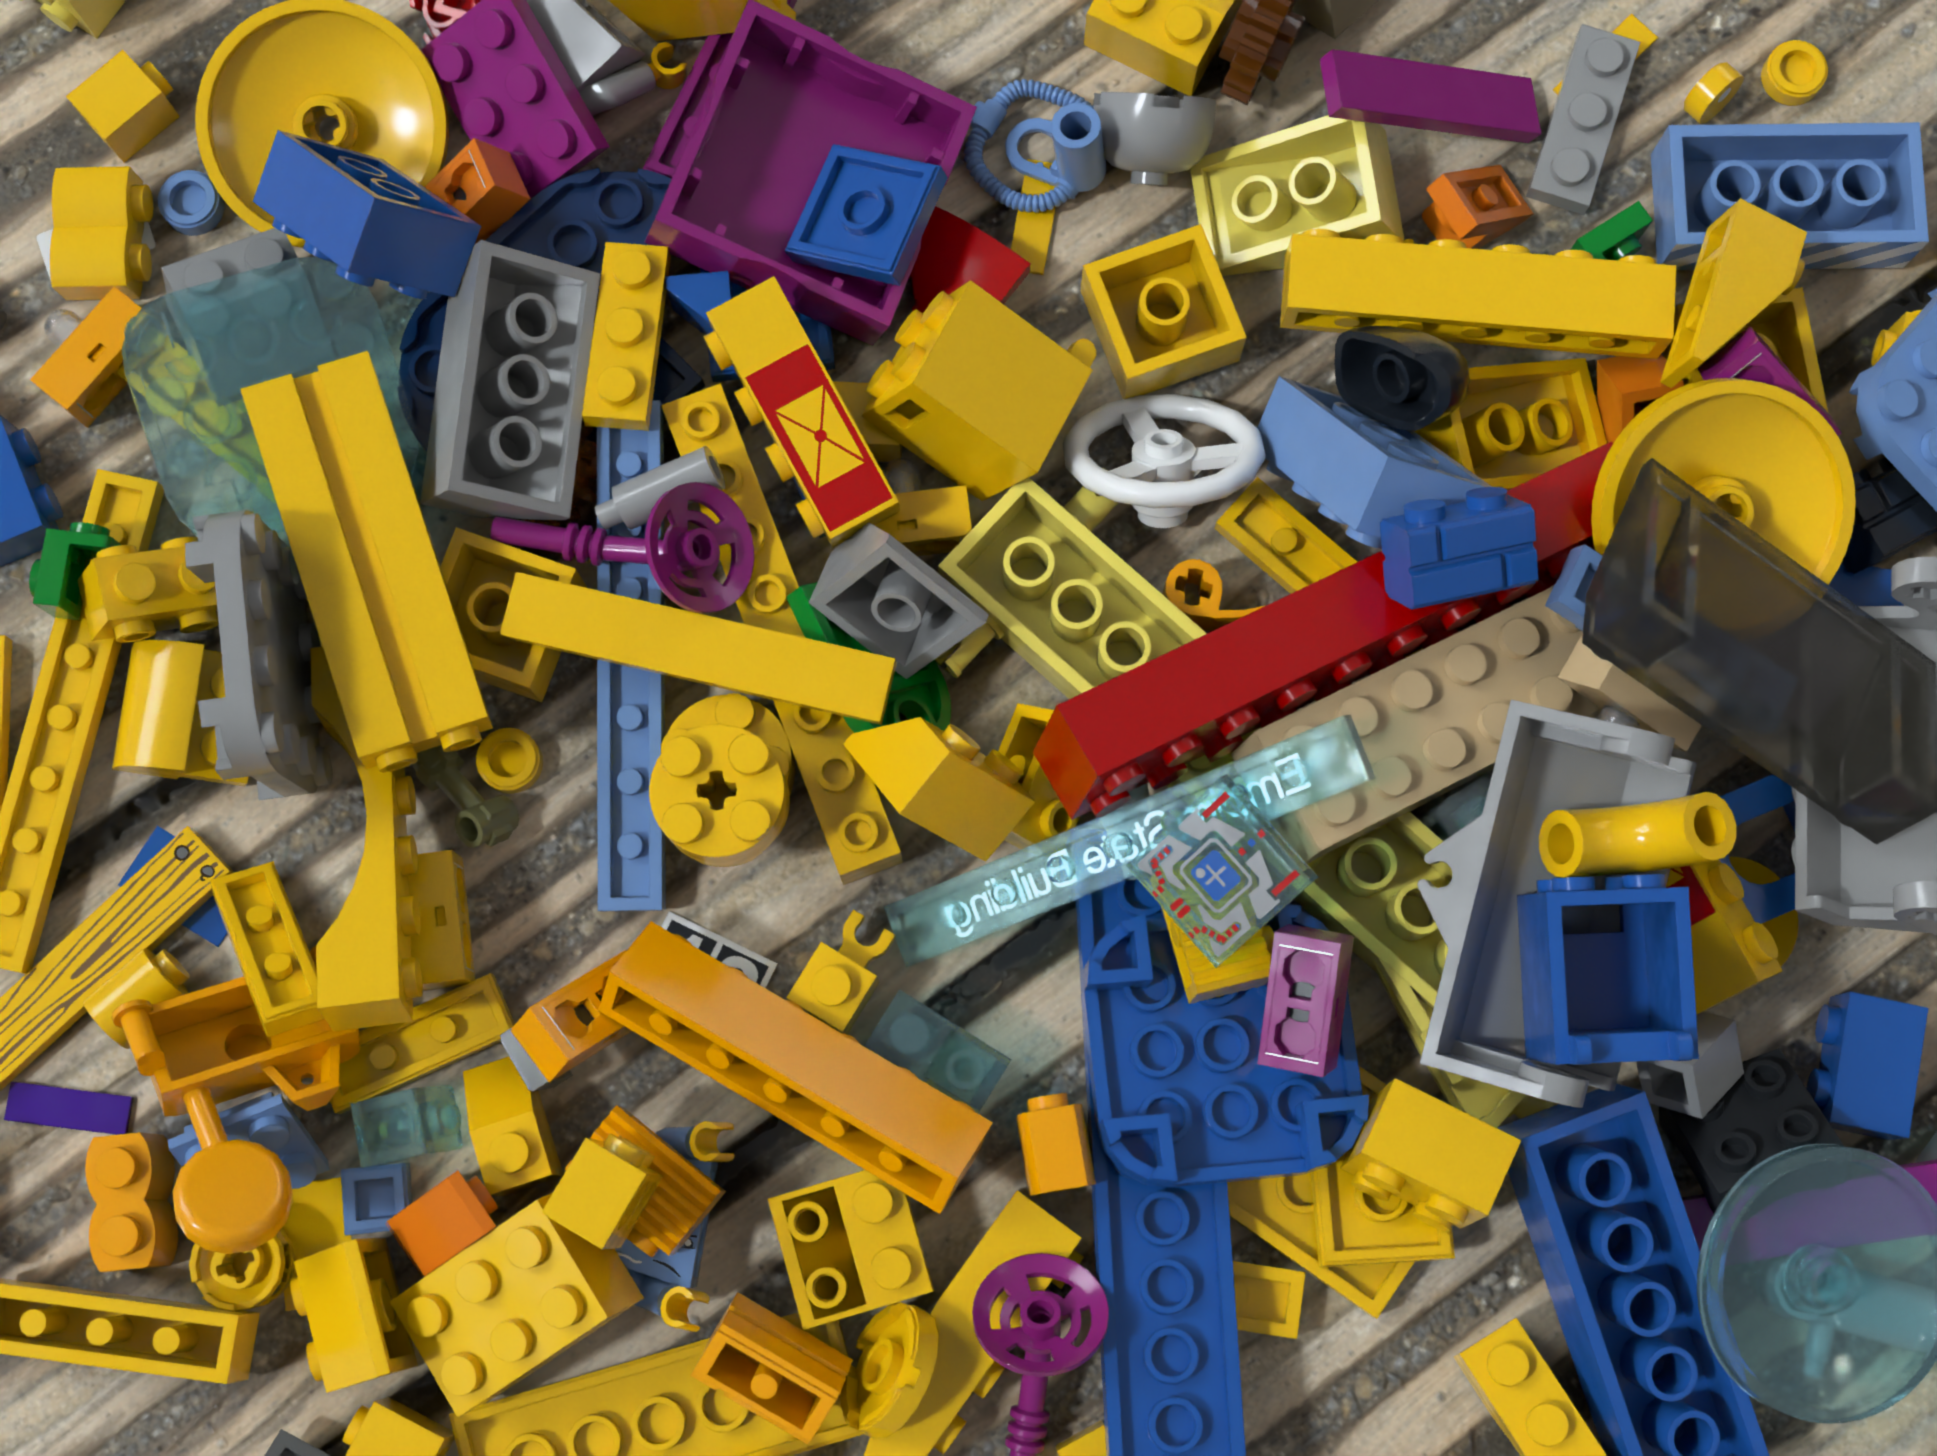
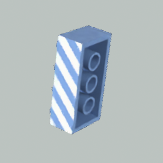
M1920 122L1669 125L1651 153L1657 264L1676 265V270H1695L1707 228L1740 198L1807 232L1800 259L1805 262L1804 269L1904 268L1929 242Z

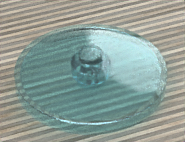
M1809 1144L1790 1148L1766 1158L1744 1174L1725 1195L1708 1225L1697 1269V1298L1702 1326L1708 1343L1725 1372L1742 1390L1762 1404L1794 1418L1816 1423L1834 1424L1858 1421L1890 1408L1908 1395L1928 1374L1937 1360V1204L1921 1183L1904 1168L1883 1156L1866 1150L1836 1144Z

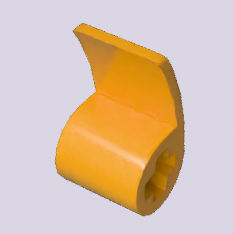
M1188 559L1178 563L1169 572L1162 592L1170 602L1203 631L1212 632L1264 607L1260 606L1245 610H1219L1222 596V580L1218 571L1211 564L1200 559ZM1186 583L1198 585V595L1200 598L1197 605L1184 603L1185 593L1183 590Z

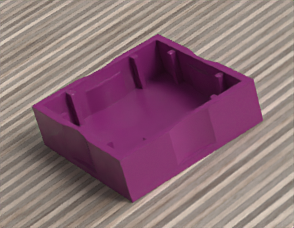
M748 0L644 243L654 246H668L671 255L708 272L729 271L731 282L748 290L775 276L794 311L873 346L891 324L921 249V239L900 286L792 262L785 252L787 244L833 144L938 165L942 167L948 177V181L977 107L899 69L877 65L864 60L846 50L831 37L754 0Z

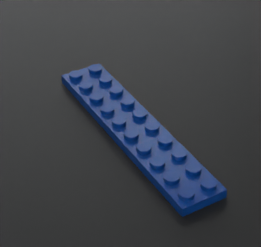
M1178 826L1164 827L1157 833L1158 842H1161L1168 835L1171 836V830L1175 829V839L1192 847L1180 860L1190 858L1204 845V838L1198 840L1179 830ZM1108 828L1075 829L1072 836L1074 867L1079 881L1075 882L1081 988L1083 969L1098 941L1119 925L1122 920L1146 914V919L1164 918L1159 897H1155L1152 893L1153 891L1157 893L1153 876L1128 880L1125 862H1122V858H1116L1117 864L1110 867L1109 864L1113 861L1108 847H1103L1102 845L1105 843L1104 836L1107 835L1109 838ZM1171 845L1162 847L1151 858V860L1154 857L1159 862V867L1160 863L1173 852ZM1166 846L1171 847V852L1168 855L1163 851ZM1092 847L1101 848L1107 856V867L1102 872H1092L1089 867L1093 866L1095 869H1100L1104 863L1103 858L1090 864L1086 863V853ZM1205 848L1197 856L1205 855ZM1094 850L1090 853L1089 859L1098 857L1101 853ZM1160 852L1164 855L1162 860L1157 856ZM1157 867V868H1155V869L1152 868V870H1153V875H1155L1154 872H1156L1159 867ZM1082 1009L1089 1146L1096 1184L1092 1185L1096 1276L1104 1290L1109 1308L1108 1328L1100 1346L1106 1456H1246L1227 1182L1171 1188L1143 1185L1134 1179L1124 1178L1114 1170L1111 1160L1103 1151L1096 1129Z

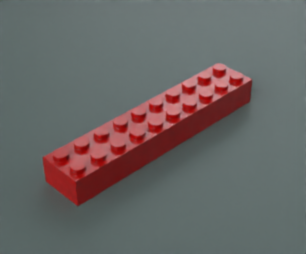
M1612 441L1507 491V495L1531 504L1535 512L1536 541L1533 542V546L1537 550L1538 580L1534 584L1411 610L1388 597L1385 591L1383 572L1385 555L1380 551L1058 704L1039 738L1033 754L1071 820L1091 810L1096 818L1105 816L1120 808L1131 799L1128 792L1148 782L1153 789L1164 787L1187 772L1188 768L1185 764L1203 755H1206L1209 762L1221 759L1233 752L1244 742L1242 736L1280 720L1313 701H1319L1368 674L1372 675L1406 658L1405 656L1421 648L1425 649L1440 642L1474 622H1481L1511 607L1510 604L1525 597L1530 598L1554 586L1560 577L1562 567L1572 548L1585 544L1595 550L1591 524L1592 501L1597 478L1607 453L1613 445Z

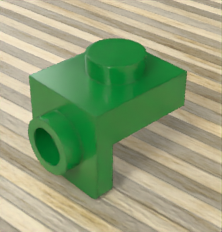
M83 522L71 523L70 531L46 528L41 559L34 561L30 571L29 588L31 595L34 597L33 604L54 618L80 620L82 598L77 580L89 565L90 559L97 558V552L121 545L110 536V530L103 526Z

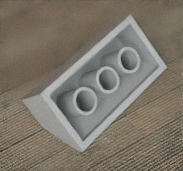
M480 240L474 245L455 298L448 296L420 504L479 518H495L496 516L535 520H567L570 518L600 273Z

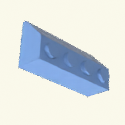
M1280 376L1257 427L1261 432L1265 458L1269 461L1266 469L1283 479L1294 482L1292 490L1295 493L1314 502L1321 503L1318 509L1319 513L1336 522L1348 525L1345 532L1346 535L1373 548L1382 549L1380 522L1382 519L1404 515L1403 506L1417 500L1435 499L1444 501L1445 506L1466 502V492L1469 490L1492 487L1414 431L1401 430L1385 425L1350 407L1339 395Z

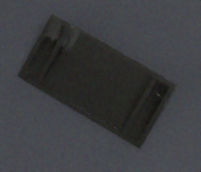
M1651 458L1644 463L1587 590L1582 643L1590 648L1596 656L1609 661L1834 815L1840 823L1851 827L1876 845L1937 812L1936 662L1655 459Z

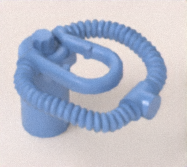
M1015 79L1013 83H1007L1006 86L1000 89L1001 91L996 92V96L992 99H987L985 103L978 101L974 105L977 109L971 121L972 130L967 137L968 141L965 143L966 148L964 149V160L967 163L966 168L970 171V175L974 177V181L979 183V186L984 188V191L999 201L1000 204L1021 212L1026 211L1030 213L1032 210L1035 213L1039 212V210L1045 212L1046 209L1052 210L1054 206L1059 207L1067 199H1075L1078 192L1090 191L1096 188L1103 181L1106 174V159L1101 121L1091 103L1086 101L1085 98L1073 94L1071 91L1040 81L1035 82L1032 79L1029 81L1022 79L1020 82V80ZM1028 95L1031 98H1040L1061 107L1054 114L1052 121L1032 118L1018 123L1009 132L1005 142L1006 156L1014 169L1021 174L1055 187L1049 193L1039 194V197L1036 194L1033 196L1031 194H1021L1008 188L998 178L994 177V174L990 173V170L984 164L982 156L985 141L992 138L1006 116L1011 102H1015V99H1019V97H1028ZM1039 132L1052 138L1056 159L1050 166V169L1045 168L1042 162L1035 164L1020 156L1018 145L1026 135Z

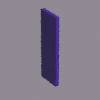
M11 1081L4 1120L115 1135L127 1134L134 1097Z

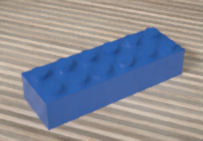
M1616 1083L1614 1091L1597 1089L1586 1093L1582 1108L1557 1104L1498 1127L1497 1129L1521 1140L1509 1167L1508 1174L1606 1455L1769 1456L1645 1091Z

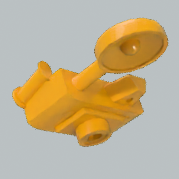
M314 946L309 952L317 969L316 946ZM244 976L152 1005L145 999L131 1000L121 1004L113 1011L111 1018L115 1026L123 1028L139 1073L143 1076L151 1077L164 1116L189 1114L202 1149L194 1153L180 1169L172 1192L175 1218L185 1236L205 1250L224 1254L251 1251L273 1239L287 1222L293 1204L290 1173L279 1156L262 1144L240 1139L228 1140L215 1105L277 1085L294 1104L306 1111L327 1105L339 1089L340 1064L360 1053L359 1029L333 1031L326 1020L323 1019L271 1037H266ZM304 1078L313 1079V1082L307 1085L301 1081Z

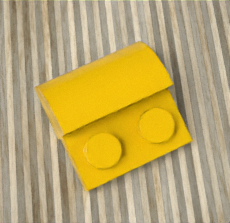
M142 640L133 643L112 770L176 780L179 777L237 786L247 785L248 777L223 780L215 771L216 760H218L215 726L201 727L198 701L225 697L221 652L206 650L203 644L181 641Z

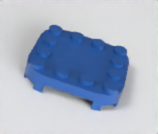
M1278 903L1264 917L1259 919L1261 927L1269 925L1273 932L1288 924L1329 931L1322 921L1301 911L1302 906ZM1146 914L1122 920L1119 925L1101 938L1092 950L1083 969L1081 988L1096 1129L1103 1151L1111 1160L1114 1170L1120 1176L1134 1179L1143 1185L1171 1188L1298 1176L1326 1168L1336 1162L1353 1147L1363 1124L1368 1121L1369 1095L1362 1094L1348 987L1338 1062L1334 1070L1324 1077L1259 1065L1257 1063L1268 982L1258 988H1251L1189 1004L1165 918L1146 919Z

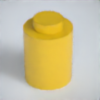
M144 948L90 995L83 1004L89 1015L111 1039L123 1048L129 1049L130 1045L123 1028H119L113 1023L111 1018L113 1011L121 1004L131 1000L145 999L152 1005L188 994L183 983L190 978V975L181 963L167 950L163 949L155 955L150 950Z

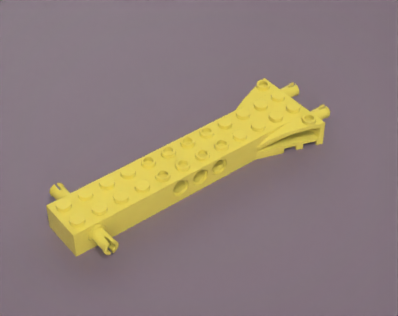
M1030 478L1013 485L938 565V573L989 614L984 625L934 659L940 666L945 662L947 665L945 670L955 678L962 674L963 669L994 637L997 640L1002 639L1068 699H1071L1207 633L1092 533L1118 502H1114L1101 495L1099 496V494L1084 487L1065 506H1062ZM1261 727L1242 736V739L1245 741L1255 731L1261 729ZM1231 753L1213 762H1209L1206 755H1203L1185 764L1188 768L1187 772L1166 785L1190 807H1200L1203 811L1209 807L1207 805L1203 808L1202 804L1208 801L1211 803L1210 800L1214 799L1216 801L1217 797L1221 796L1225 791L1228 794L1232 790L1240 791L1239 788L1243 787L1255 820L1251 821L1247 810L1243 815H1234L1229 810L1225 801L1224 805L1230 820L1226 821L1221 806L1218 807L1219 814L1224 823L1245 833L1234 846L1238 849L1243 847L1246 851L1244 855L1248 859L1260 850L1269 875L1277 885L1294 871L1260 806L1255 809L1249 794L1248 785ZM1216 787L1219 790V792L1215 793L1214 788ZM1238 793L1232 794L1230 801L1233 809L1237 812L1243 811L1245 803L1242 796ZM1215 812L1207 817V822L1213 817L1217 819ZM1408 812L1296 869L1300 875L1283 890L1314 918L1322 921L1329 931L1354 935L1352 951L1378 974L1419 1054L1422 1056L1448 947L1418 889L1417 883L1419 880L1425 879L1429 880L1437 888L1447 886L1452 879V870L1445 862L1428 864L1424 861L1425 854L1441 844L1443 840L1411 812ZM1261 829L1266 834L1263 838L1257 835ZM1251 838L1256 842L1252 848L1247 843ZM1427 1066L1444 1095L1447 1104L1495 1128H1498L1507 1117L1509 1118L1513 1114L1521 1119L1558 1104Z

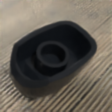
M1363 326L1343 332L1338 336L1335 343V380L1339 394L1350 407L1385 425L1401 430L1416 431L1450 415L1467 398L1470 384L1467 359L1453 345L1428 333L1392 326Z

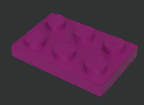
M481 0L421 49L434 69L443 94L470 141L476 138L510 152L530 199L553 183L573 175L610 147L526 0Z

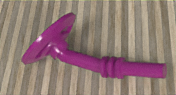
M701 482L681 484L666 491L651 510L647 521L645 538L607 535V530L598 527L595 533H593V527L590 525H584L579 530V525L572 522L568 524L567 528L500 516L494 518L491 527L492 540L505 544L562 553L563 559L566 561H572L576 556L578 563L586 564L590 558L591 564L594 566H600L603 561L647 564L655 581L665 595L678 606L696 613L720 611L735 603L747 588L754 566L753 538L741 509L725 492L715 486ZM688 501L706 506L714 512L720 521L716 524L709 516L702 512L687 510ZM667 514L671 525L665 533L664 540H659V529L663 518ZM688 522H692L700 528L688 530ZM730 544L731 565L727 578L722 585L712 574L719 563V545ZM691 570L694 578L687 577L681 572ZM669 577L685 588L698 589L702 597L692 596L683 592Z
M1042 1253L1022 1255L996 1267L980 1284L973 1302V1327L982 1348L1001 1366L1022 1374L1018 1404L1011 1406L1010 1416L1014 1419L1008 1421L1007 1430L1012 1434H1008L1005 1439V1445L1010 1448L1009 1456H1036L1037 1453L1044 1451L1045 1442L1041 1438L1046 1437L1047 1427L1043 1424L1049 1422L1050 1413L1044 1409L1048 1377L1069 1372L1088 1361L1101 1346L1108 1328V1302L1098 1280L1086 1268L1073 1260L1058 1255ZM1028 1278H1053L1065 1282L1073 1288L1065 1298L1049 1291L1031 1292ZM1005 1291L1009 1297L1001 1309L1000 1329H991L990 1314L993 1304L998 1296ZM1019 1306L1020 1327L1011 1328L1012 1314ZM1089 1309L1091 1313V1327L1086 1339L1077 1348L1074 1346V1343L1077 1341L1081 1331V1312ZM1070 1317L1071 1326L1069 1332L1062 1339L1060 1338L1061 1321ZM1018 1346L1025 1351L1024 1359L1016 1357L1009 1353V1351Z

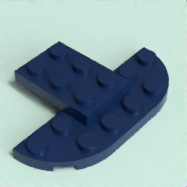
M600 168L570 175L539 192L485 241L600 273L601 279L605 242L649 245L644 242L671 178L639 168L638 172L616 171L602 173ZM428 292L426 299H423L417 306L402 336L399 348L402 352L399 369V387H397L406 421L426 452L428 449L448 296ZM661 337L653 400H660L662 404L701 391L705 387L703 379ZM664 414V424H665V423L667 422V420H666V417H665V414ZM582 418L580 435L597 452V427L585 426Z

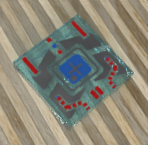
M1227 774L1211 785L1126 865L1215 968L1225 962L1318 878L1317 874Z

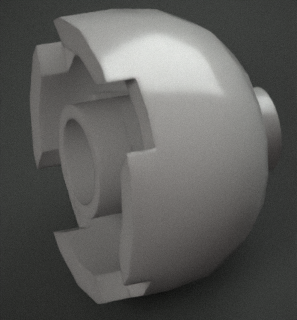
M1094 93L1093 109L1097 112L1101 121L1106 161L1113 167L1131 171V184L1167 186L1168 173L1188 171L1203 158L1211 143L1215 124L1216 99L1184 96V99L1180 100L1179 97L1158 96L1152 93Z

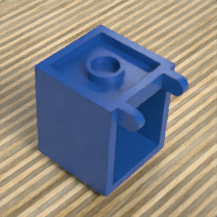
M1665 874L1605 878V890H1595V877H1568L1536 880L1537 893L1517 895L1526 1059L1555 1065L1662 1060L1689 1061L1699 1059L1689 887L1666 888ZM1619 905L1620 932L1563 934L1561 907Z

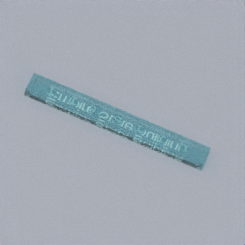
M1351 714L1343 715L1117 809L1105 816L1093 819L885 906L884 909L893 933L896 936L895 939L905 966H913L1144 873L1145 871L1140 870L1137 864L1168 835L1192 847L1184 856L1196 852L1210 838L1218 839L1220 842L1225 840L1217 831H1210L1203 839L1198 840L1179 830L1178 826L1196 809L1200 810L1197 814L1205 823L1214 817L1241 832H1246L1372 781L1376 777ZM1226 791L1230 797L1209 817L1205 818L1202 813ZM1211 842L1207 847L1216 844V842ZM1166 844L1148 860L1151 870L1153 869L1151 864L1154 863L1150 861L1155 857L1159 862L1158 866H1160V863L1173 852L1171 845ZM1166 846L1171 847V852L1168 855L1163 851ZM1160 852L1164 855L1162 860L1157 856Z

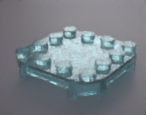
M316 256L293 258L171 292L144 305L139 313L126 324L124 331L125 339L122 346L125 376L167 500L178 519L189 527L195 536H197V531L195 530L192 517L239 510H249L258 513L261 520L271 530H275L277 533L285 531L240 389L288 374H292L293 378L317 372L319 371L318 365L364 351L369 352L376 369L410 476H412L420 449L419 442L413 434V431L416 430V425L378 302L369 287L353 283L336 274L337 264L335 262H330Z

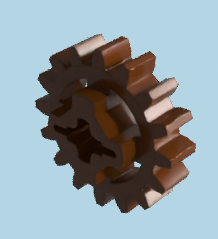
M1243 0L1219 54L1220 58L1231 62V67L1220 91L1221 94L1248 105L1262 77L1272 82L1276 81L1282 72L1305 20V17L1293 12V7L1297 0Z

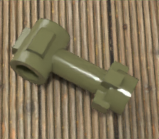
M442 745L416 754L418 761L412 764V767L417 771L415 775L430 791L441 788L461 811L455 818V829L459 839L466 846L475 848L486 843L492 847L509 839L513 830L519 824L518 810L511 799L504 795H498L485 800L460 772L464 761L455 751L444 752Z

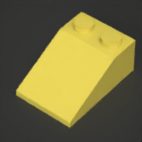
M1327 115L1205 155L1190 169L1198 222L1203 227L1222 276L1284 269L1285 254L1292 234H1302L1310 229L1333 230L1339 233L1340 238L1365 240L1368 236L1375 234H1391L1404 240L1386 130L1377 123L1332 118Z

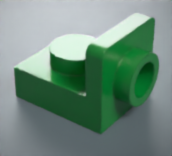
M1637 201L1578 238L1570 250L1587 251L1593 255V259L1617 261L1622 257L1635 255L1643 247L1639 241L1640 237L1653 220L1640 201Z

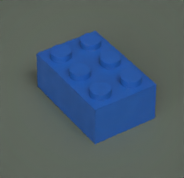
M277 130L252 201L274 217L273 227L288 235L304 239L303 249L321 259L335 262L337 264L335 273L342 278L367 287H372L375 279L387 281L393 289L418 299H426L428 292L455 298L481 229V225L384 159Z

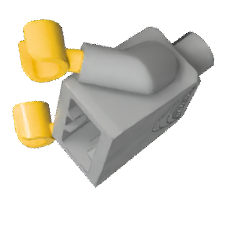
M526 0L592 116L624 105L650 92L655 88V84L663 89H674L684 82L687 63H680V65L673 69H667L660 65V63L666 62L673 57L674 46L667 42L658 43L653 48L650 63L647 64L644 61H640L645 52L588 0Z

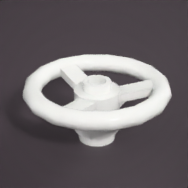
M1177 394L1139 395L1103 404L1080 417L1063 441L1065 466L1085 489L1114 502L1132 505L1138 511L1139 520L1145 525L1155 528H1171L1181 525L1186 521L1188 511L1193 506L1226 498L1249 484L1256 476L1266 456L1261 432L1240 412L1209 399ZM1154 419H1177L1203 423L1226 433L1236 443L1195 448L1194 444L1182 437L1180 433L1169 429H1159ZM1124 425L1134 441L1132 462L1110 471L1099 467L1089 456L1088 447L1095 437L1115 426ZM1224 468L1216 474L1195 479V476L1202 470Z

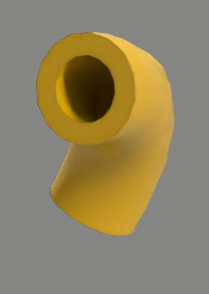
M1709 792L1634 805L1555 810L1548 814L1542 823L1539 833V852L1546 869L1554 876L1563 878L1618 875L1677 868L1725 858L1733 849L1736 841V822L1733 812L1726 801L1717 794Z

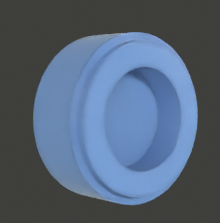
M185 170L175 173L164 182L158 194V207L162 216L174 230L184 235L197 236L211 231L218 225L224 214L225 201L217 192L209 176L199 171Z

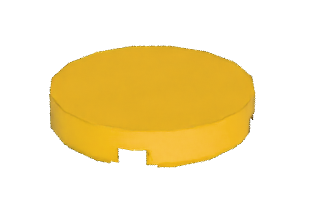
M902 1302L890 1304L874 1315L857 1339L858 1343L855 1348L863 1352L857 1367L851 1366L841 1390L840 1402L845 1422L871 1438H887L902 1428L918 1408L930 1384L937 1360L939 1334L934 1317L924 1309Z

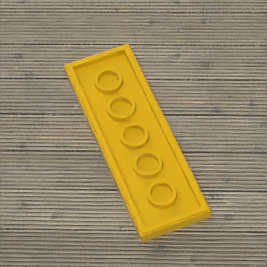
M798 1312L781 1317L803 1330ZM839 1320L804 1330L849 1357ZM710 1338L484 1403L457 1418L454 1412L449 1414L459 1456H792L863 1434L845 1422L840 1402L841 1393L811 1442L806 1444L727 1398L721 1389L714 1390L690 1375Z

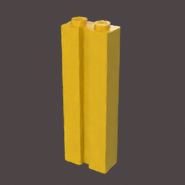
M364 351L318 365L319 371L297 378H293L292 374L244 387L240 390L358 759L366 769L378 766L379 772L385 773L416 763L418 761L416 753L442 745L444 752H452L475 745L482 740L480 732L492 729L493 726L376 369L369 352Z

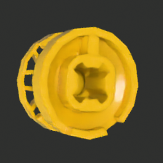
M281 1228L273 1239L251 1251L224 1254L205 1250L195 1243L192 1247L189 1269L191 1281L196 1283L203 1294L202 1299L219 1309L239 1311L268 1305L281 1296L293 1277L294 1261L296 1260L293 1243L284 1229ZM287 1245L288 1250L284 1251L283 1246ZM288 1255L290 1260L289 1268L285 1266V1257ZM285 1272L287 1273V1278L285 1281H282L283 1273ZM279 1285H281V1287H280V1289L278 1290V1292L273 1295V1293L275 1292V1290L277 1289V1287H278Z

